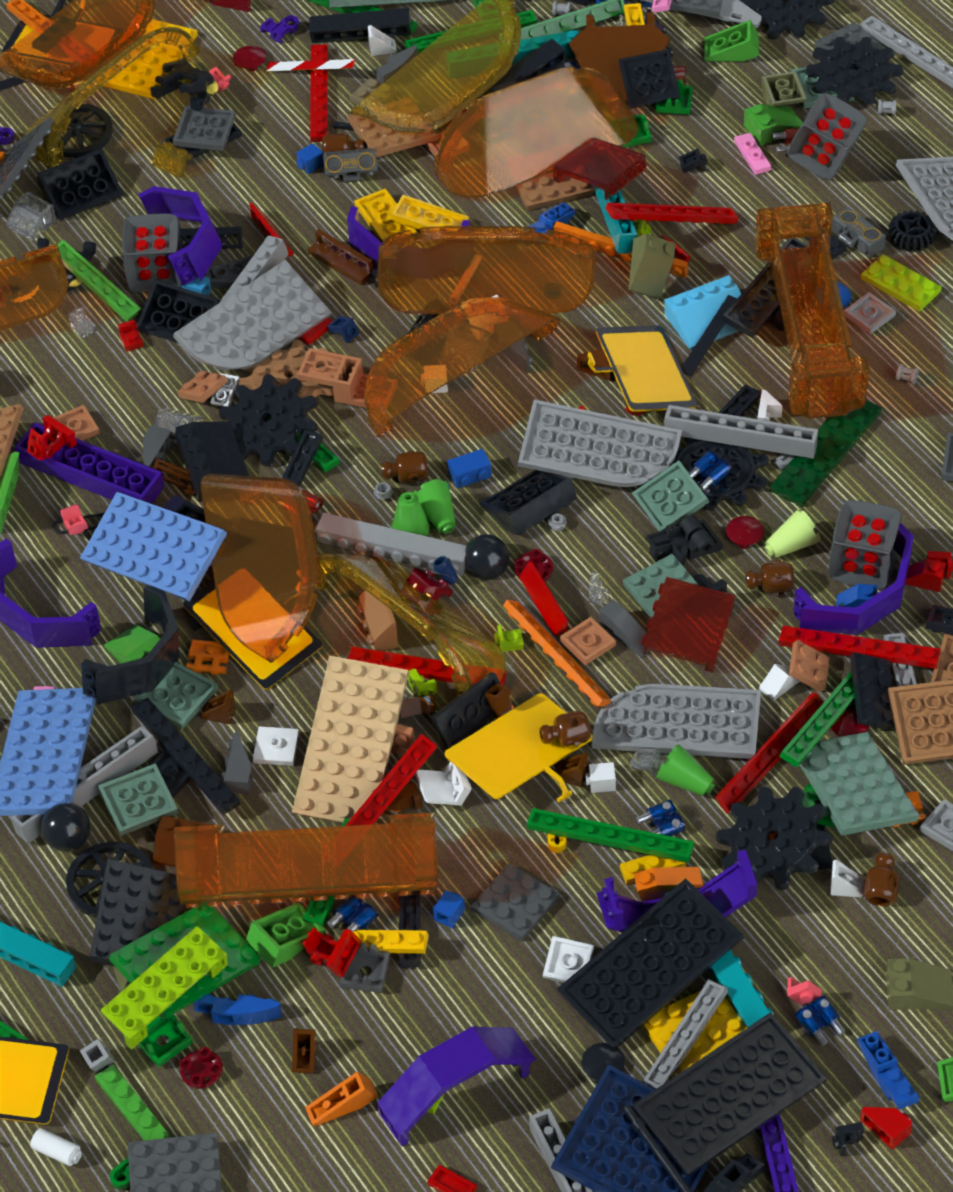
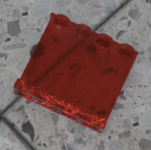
M592 137L553 166V181L560 183L565 178L570 177L605 189L604 199L607 200L645 171L647 166L646 155Z
M666 576L665 582L660 583L659 600H655L652 611L655 612L654 616L648 619V634H644L641 645L644 646L643 654H646L647 650L656 651L705 665V671L713 673L734 606L735 595Z

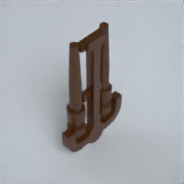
M156 459L153 469H158L176 477L173 479L163 475V480L177 485L178 488H184V493L187 495H195L191 484L187 485L184 481H178L180 478L191 483L187 469Z

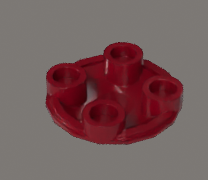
M253 45L239 48L233 55L235 66L246 68L252 72L256 71L258 66L266 60L265 51Z
M739 516L728 523L726 535L732 542L738 544L741 549H747L750 545H754L764 538L765 530L763 524L758 519L750 516Z
M533 549L531 552L521 555L515 561V573L518 579H520L521 572L530 561L533 562L544 582L553 573L551 559L539 549Z
M849 706L830 730L837 736L843 737L865 733L869 726L858 724L856 707Z
M202 1047L191 1052L179 1063L182 1081L195 1089H204L212 1086L219 1080L223 1071L221 1058L208 1047Z

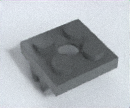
M362 942L344 977L340 979V987L382 993L390 961V952L378 951L375 944H371V947L368 948ZM366 966L371 968L372 972L368 976H362L359 974V970Z

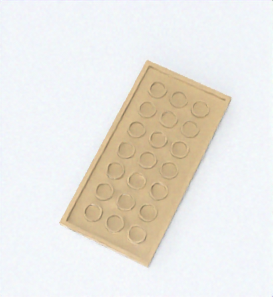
M329 655L292 809L293 814L343 823L344 818L351 819L382 782L385 778L407 684L408 670Z

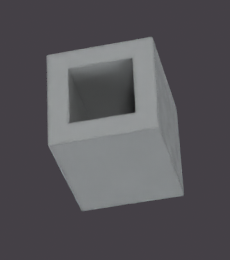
M100 1039L95 1040L80 1050L90 1069L96 1073L115 1061L105 1043Z

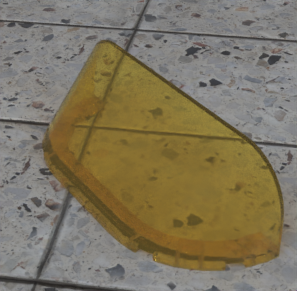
M484 0L348 113L404 133H423L448 123L500 80L512 66L511 63L518 53L521 39L520 17L516 14L514 0Z
M176 27L156 29L139 38L49 109L28 128L26 134L48 117L54 121L50 126L52 130L46 137L42 138L44 142L40 147H36V154L33 157L49 168L57 166L64 160V142L61 140L62 132L67 131L71 121L69 115L74 108L77 110L90 95L141 55L159 46V43L164 42L168 45L177 46L183 58L189 62L200 53L195 39L186 31Z
M321 554L312 561L313 565L309 568V582L321 591L328 587L329 573L339 570L341 575L351 579L418 630L429 642L434 640L440 647L437 653L445 665H451L455 672L452 675V679L458 696L490 672L496 673L499 682L503 678L506 670V660L499 646L438 600L434 601L425 593L421 594L412 588L408 581H406L408 577L385 560L368 554Z

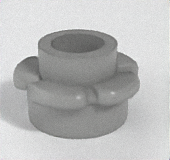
M378 483L374 489V495L380 500L388 499L392 495V488L388 483Z
M562 514L551 515L550 519H548L550 528L553 531L563 530L567 524L566 517Z

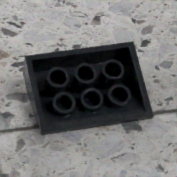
M102 149L42 171L37 176V182L59 220L124 196Z
M154 280L138 321L137 330L178 343L173 337L174 333L219 304L220 300Z
M230 421L191 422L175 427L176 440L197 501L252 487Z
M534 470L482 501L480 506L506 531L520 535L531 526L541 523V520L555 514L562 507L569 506L572 501L577 499V495L571 478L560 474Z

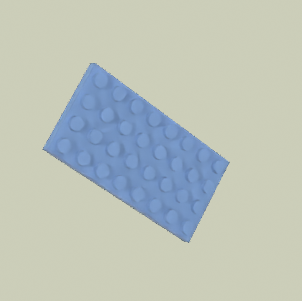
M116 492L80 559L190 602L227 532L218 527Z
M83 688L18 691L0 762V816L45 814L47 810L56 804L73 803L96 703V698L83 694Z

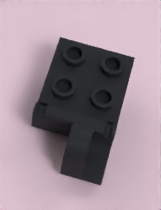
M694 515L685 517L679 526L672 524L670 528L668 525L665 530L646 535L645 537L650 545L649 554L655 562L667 557L671 553L682 566L685 565L686 557L690 560L721 551L723 548L722 542L704 519L698 520Z

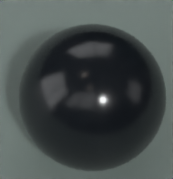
M490 534L474 537L466 545L465 568L472 576L478 579L489 580L499 577L505 572L509 564L510 557L506 544L500 538Z
M74 803L54 805L45 812L41 821V834L44 841L51 848L61 852H70L80 848L87 841L91 831L88 814L82 807Z

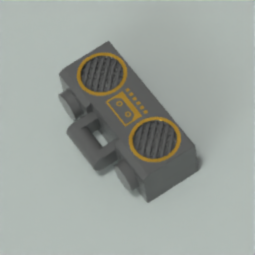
M376 148L323 153L325 176H329V178H339L340 175H343L344 182L361 181V173L373 175L374 172L378 171ZM357 171V174L347 175V172Z
M849 207L833 217L832 230L838 234V239L850 248L857 246L859 252L868 258L885 248L886 235Z

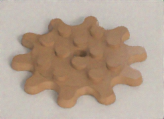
M296 340L289 349L275 351L261 363L245 369V371L250 372L252 375L239 379L237 387L245 385L250 390L257 389L262 385L263 377L266 374L275 377L277 386L286 385L291 379L297 378V373L307 353L305 345L302 341ZM323 347L318 349L329 352L326 348ZM300 380L302 388L298 396L301 398L334 395L333 386Z

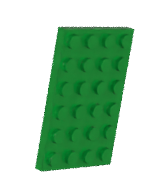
M208 900L110 954L109 960L132 983L195 927H199L227 953L228 965L214 978L205 974L159 1015L163 1020L259 965L262 960Z

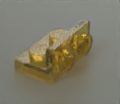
M164 142V144L156 146L152 165L181 178L184 176L186 162L191 160L193 155L187 153L184 149L174 147L172 143Z

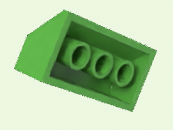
M13 452L8 455L0 478V534H2L19 477V452Z

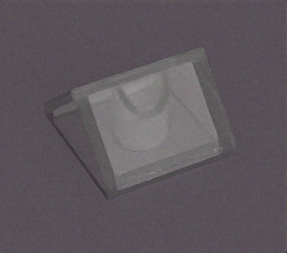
M168 408L158 409L155 426L171 430L174 442L177 443L175 427L191 422H201L202 416Z

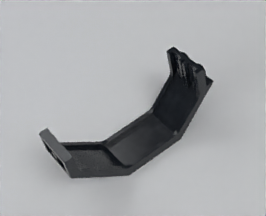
M149 585L143 589L144 620L159 624L164 634L146 657L113 666H106L87 659L81 663L83 694L96 698L97 705L152 692L179 659L178 626L165 591Z

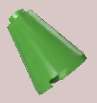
M441 479L430 480L422 484L421 490L418 492L415 490L413 493L417 495L426 517L439 533H451L456 526L449 484L446 480L442 482Z
M412 492L401 494L391 528L428 536L430 524L417 495Z
M677 744L667 756L668 759L665 764H662L656 778L701 796L705 794L710 795L716 786L713 783L714 778L683 746Z

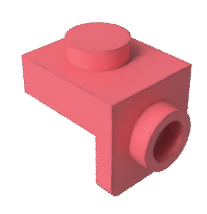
M217 67L209 71L214 77V81L218 83V91H224L230 85V75L225 77Z
M77 504L60 510L64 526L70 535H77L88 529L87 522L81 515Z
M793 977L788 978V997L798 1004L810 1003L822 997V990L809 980L800 983Z

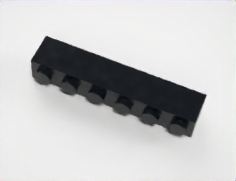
M409 8L310 16L309 34L312 43L369 38L368 26L371 25L388 36L411 35L412 18Z
M554 39L544 43L473 92L475 105L486 115H489L499 108L492 87L518 75H522L526 88L530 87L567 61L565 49Z

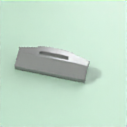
M782 453L772 464L781 470L792 461L795 455Z

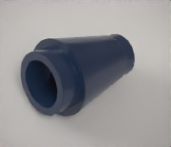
M440 556L433 562L434 571L437 574L440 573L439 575L449 585L458 581L459 578L449 558Z

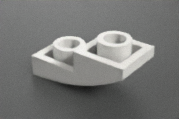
M221 373V375L226 376L228 382L213 394L210 404L220 407L230 406L236 394L240 378L239 376Z

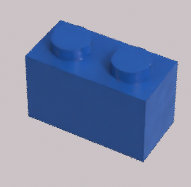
M483 449L447 460L448 473L456 488L468 486L469 484L492 477L491 463Z

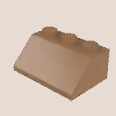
M376 579L359 596V605H356L359 617L362 616L364 619L362 620L364 632L368 631L367 640L369 646H373L374 650L386 651L398 647L397 628L381 580Z

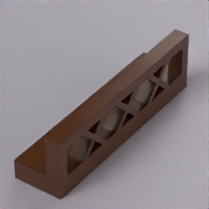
M320 229L315 232L316 243L308 248L309 255L361 286L372 277L373 266L371 259Z

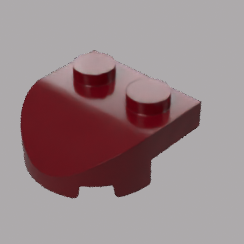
M414 568L406 580L412 588L421 594L425 593L434 601H437L440 595L451 597L454 590L448 587L449 583L442 578L437 579L435 573L431 572L432 570L425 568L426 570Z

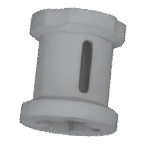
M557 1L553 2V16L571 12L570 2L567 4L557 3Z
M879 99L878 115L881 113H892V115H895L896 100L882 101Z
M900 364L897 369L896 380L902 379L915 384L919 369L904 367L903 364Z

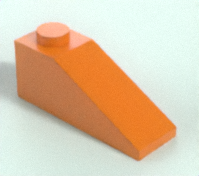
M699 867L651 868L634 873L637 892L642 901L663 898L666 893L674 889L685 878L696 889L704 887Z
M357 1071L305 1108L312 1125L317 1126L363 1108L376 1099L378 1094L372 1080Z

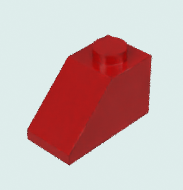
M924 559L909 565L906 585L940 592L945 577L946 563Z
M864 1107L861 1109L860 1121L892 1150L911 1134L912 1121L910 1117L905 1113H901L897 1108Z

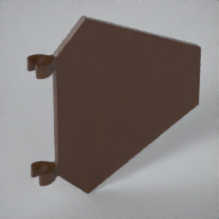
M647 12V25L595 27L594 15H586L587 27L570 41L569 45L599 104L628 103L618 60L665 50L670 39L655 26L656 17L654 12Z

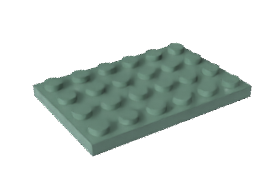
M868 732L821 740L800 764L841 836L918 821V812Z

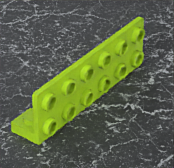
M195 927L101 1009V1013L124 1035L126 1045L132 1050L148 1036L147 1025L205 974L214 978L228 965L227 953L199 927Z

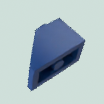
M856 584L837 595L836 606L858 607L877 594L878 585Z

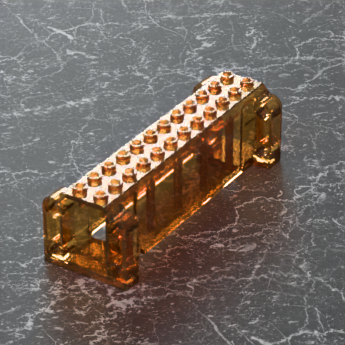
M830 203L757 209L755 234L757 256L760 260H768L772 263L774 282L792 359L788 389L790 409L793 414L803 415L808 419L843 416L853 410L862 408L866 403L870 372L867 356L851 358L849 348H851L852 344L829 250L833 220ZM810 237L807 247L789 249L787 246L786 249H780V239Z
M430 812L389 815L390 824L224 833V825L174 827L177 891L180 904H186V908L199 907L201 903H207V907L221 906L222 902L228 901L229 905H241L243 900H250V904L265 903L264 899H271V903L286 902L285 898H292V902L307 901V897H313L314 901L327 900L328 896L335 895V899H348L350 894H356V898H369L370 893H377V897L391 896V892H398L399 896L412 895V891H420V895L433 894V890L438 889L435 814Z

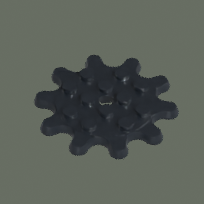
M740 0L761 15L760 25L768 27L767 37L771 40L777 39L784 30L791 31L796 38H802L805 35L804 26L807 23L813 22L822 25L827 21L825 14L820 12V8L835 2V0H790L789 2H783V0Z
M837 37L833 42L835 48L831 50L821 47L815 48L812 56L819 60L820 63L810 64L805 69L806 75L820 78V81L814 86L816 93L822 94L827 91H833L837 94V98L845 103H848L852 97H859L865 104L869 105L875 103L876 98L874 94L878 91L888 94L895 93L897 87L889 79L894 76H901L904 73L901 65L888 62L894 57L893 49L887 47L876 50L872 47V41L869 37H863L857 44H849L843 37Z
M266 374L263 377L262 385L257 389L250 390L245 385H239L236 388V395L239 398L238 403L234 406H223L219 409V417L231 423L243 460L250 454L256 453L260 456V463L263 466H270L274 462L276 452L280 450H285L290 455H293L298 445L297 438L303 434L304 430L314 433L317 431V423L307 419L306 415L308 411L318 406V399L314 396L303 398L298 396L302 388V382L299 379L293 378L286 385L277 386L275 377ZM269 415L272 417L271 420L267 422H264L262 420L268 417Z
M684 437L687 445L684 448H678L677 455L673 461L675 463L680 461L689 473L708 454H711L715 458L712 467H720L722 464L728 467L729 470L726 472L727 475L725 477H720L705 490H702L709 500V503L705 505L708 511L715 510L718 502L725 499L731 500L736 506H743L747 501L744 490L748 488L761 490L767 482L764 477L757 475L755 470L763 468L768 464V456L765 454H751L747 447ZM706 467L693 478L699 488L708 476L714 472L711 469L712 467Z
M764 786L758 791V801L756 804L744 806L738 802L733 803L730 813L736 819V824L728 829H720L716 834V840L719 844H726L732 848L731 852L721 860V868L725 871L734 865L737 861V851L746 849L757 885L761 879L768 877L774 880L775 887L778 890H785L790 886V874L794 870L801 869L807 874L815 873L819 865L812 858L813 850L817 847L829 846L833 841V837L829 832L819 831L816 828L817 822L827 815L826 807L821 804H816L809 808L803 807L804 791L799 787H793L783 798H775L772 789ZM774 832L778 834L775 840H768L769 836L774 834Z

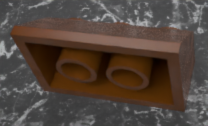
M162 816L156 832L153 863L213 874L224 843L222 826Z

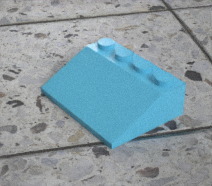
M728 275L665 299L664 315L688 348L692 350L727 296L731 295L738 298L741 292ZM725 323L715 340L739 332V330Z

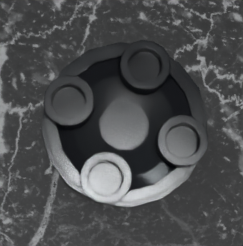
M598 1043L586 1049L582 1056L581 1064L584 1072L594 1083H598L608 1064L624 1072L625 1059L619 1048L613 1049L608 1043Z

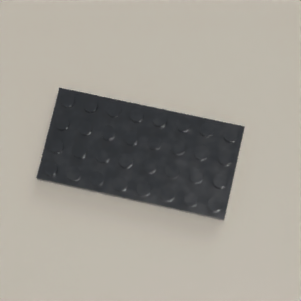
M685 878L559 986L557 991L602 1039L615 1049L743 940L744 936Z
M770 1012L633 1104L632 1108L639 1118H643L647 1124V1129L686 1177H689L824 1084L827 1077Z

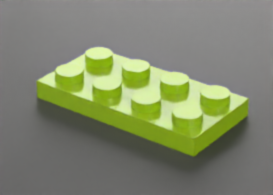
M884 254L861 274L863 281L919 312L941 292L942 286Z

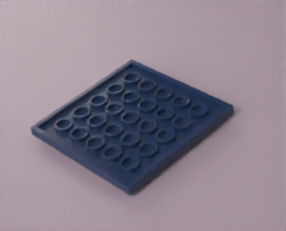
M608 1064L554 1159L551 1169L594 1192H681L640 1133H636L631 1126L632 1122L623 1111L625 1106L630 1104L632 1107L633 1104L655 1089ZM660 1145V1147L665 1152L670 1161L673 1163V1165L678 1170L680 1175L683 1177L688 1186L694 1192L709 1163H707L705 1166L691 1174L689 1177H686V1175L681 1171V1169L677 1166L673 1159Z

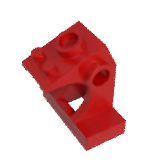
M47 414L42 419L45 430L42 435L33 428L30 429L27 453L41 461L51 458L64 445L72 449L77 445L75 432Z
M313 927L311 931H308V937L303 941L302 945H304L311 962L319 966L326 964L337 977H344L362 940L352 930L344 929L340 939L334 941V937L326 933L322 935Z

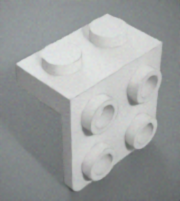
M451 761L444 772L419 770L415 774L424 800L427 803L462 806L472 789L466 774Z

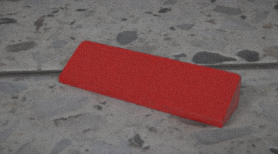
M251 202L249 205L250 215L266 237L269 235L283 239L264 212ZM283 239L287 251L289 253L287 257L293 255L294 252Z
M528 562L519 576L521 582L553 635L558 636L567 632L568 620L533 562Z

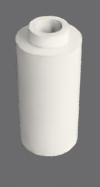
M39 1128L31 1140L30 1146L32 1149L68 1166L77 1164L82 1155L79 1145L43 1128Z

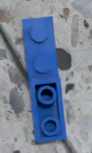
M562 202L540 214L539 221L515 233V240L526 247H530L533 244L539 247L555 236L554 225L556 221L567 224L575 215L576 210Z
M207 994L193 1003L195 1012L210 1014L213 1023L251 1025L271 1021L282 1016L280 1002L274 999L257 998L250 994H239L237 1001L226 997H213Z
M875 1031L858 1038L857 1042L865 1060L888 1100H893L899 1110L919 1102L918 1094L899 1069L896 1057L879 1033Z

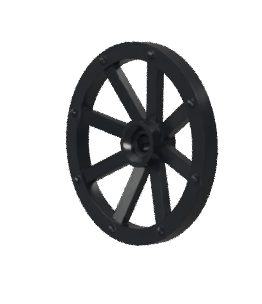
M79 103L66 105L54 110L46 117H50L54 121L52 124L63 125V127L51 131L42 139L44 140V146L54 154L64 157H81L100 150L109 142L113 133L112 121L110 116L97 106ZM74 112H87V113L84 114V115L81 116V117H77V116H75V113H74ZM66 114L70 116L69 120L58 119ZM93 115H97V116L100 117L103 121H86V120H88V119H89L90 117H92ZM87 127H106L103 136ZM66 132L58 146L49 140ZM85 133L97 141L84 147L81 135ZM71 136H76L79 148L69 149L64 147Z
M105 842L94 845L78 855L72 862L66 877L67 892L74 906L88 916L97 917L100 894L96 907L88 905L80 898L102 885L106 863L99 854L117 852L113 860L121 861L126 853L139 860V862L133 863V865L153 869L150 859L142 850L124 842ZM93 858L101 870H84L80 868L89 859ZM76 877L97 878L79 891H75L74 882Z

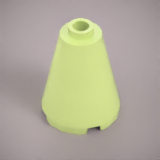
M798 509L766 541L767 546H765V550L769 556L777 558L817 544L821 538L819 532L815 534L814 528L816 526L805 511L801 512V509Z

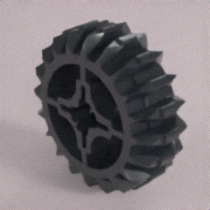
M910 210L909 212L903 211L902 214L897 213V216L892 218L888 234L891 242H894V246H899L900 250L905 248L907 251L913 250L915 252L917 249L920 251L923 248L928 249L929 245L933 244L937 236V227L929 215L926 216L925 212L919 213L918 210L916 212Z

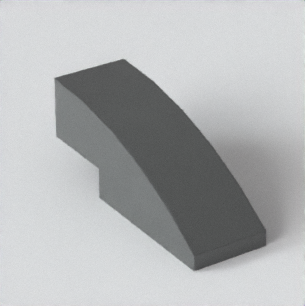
M414 45L388 57L387 64L376 68L377 81L390 86L404 77L418 60L417 46Z
M614 599L599 610V620L613 630L615 638L640 658L655 648L654 642L640 624Z

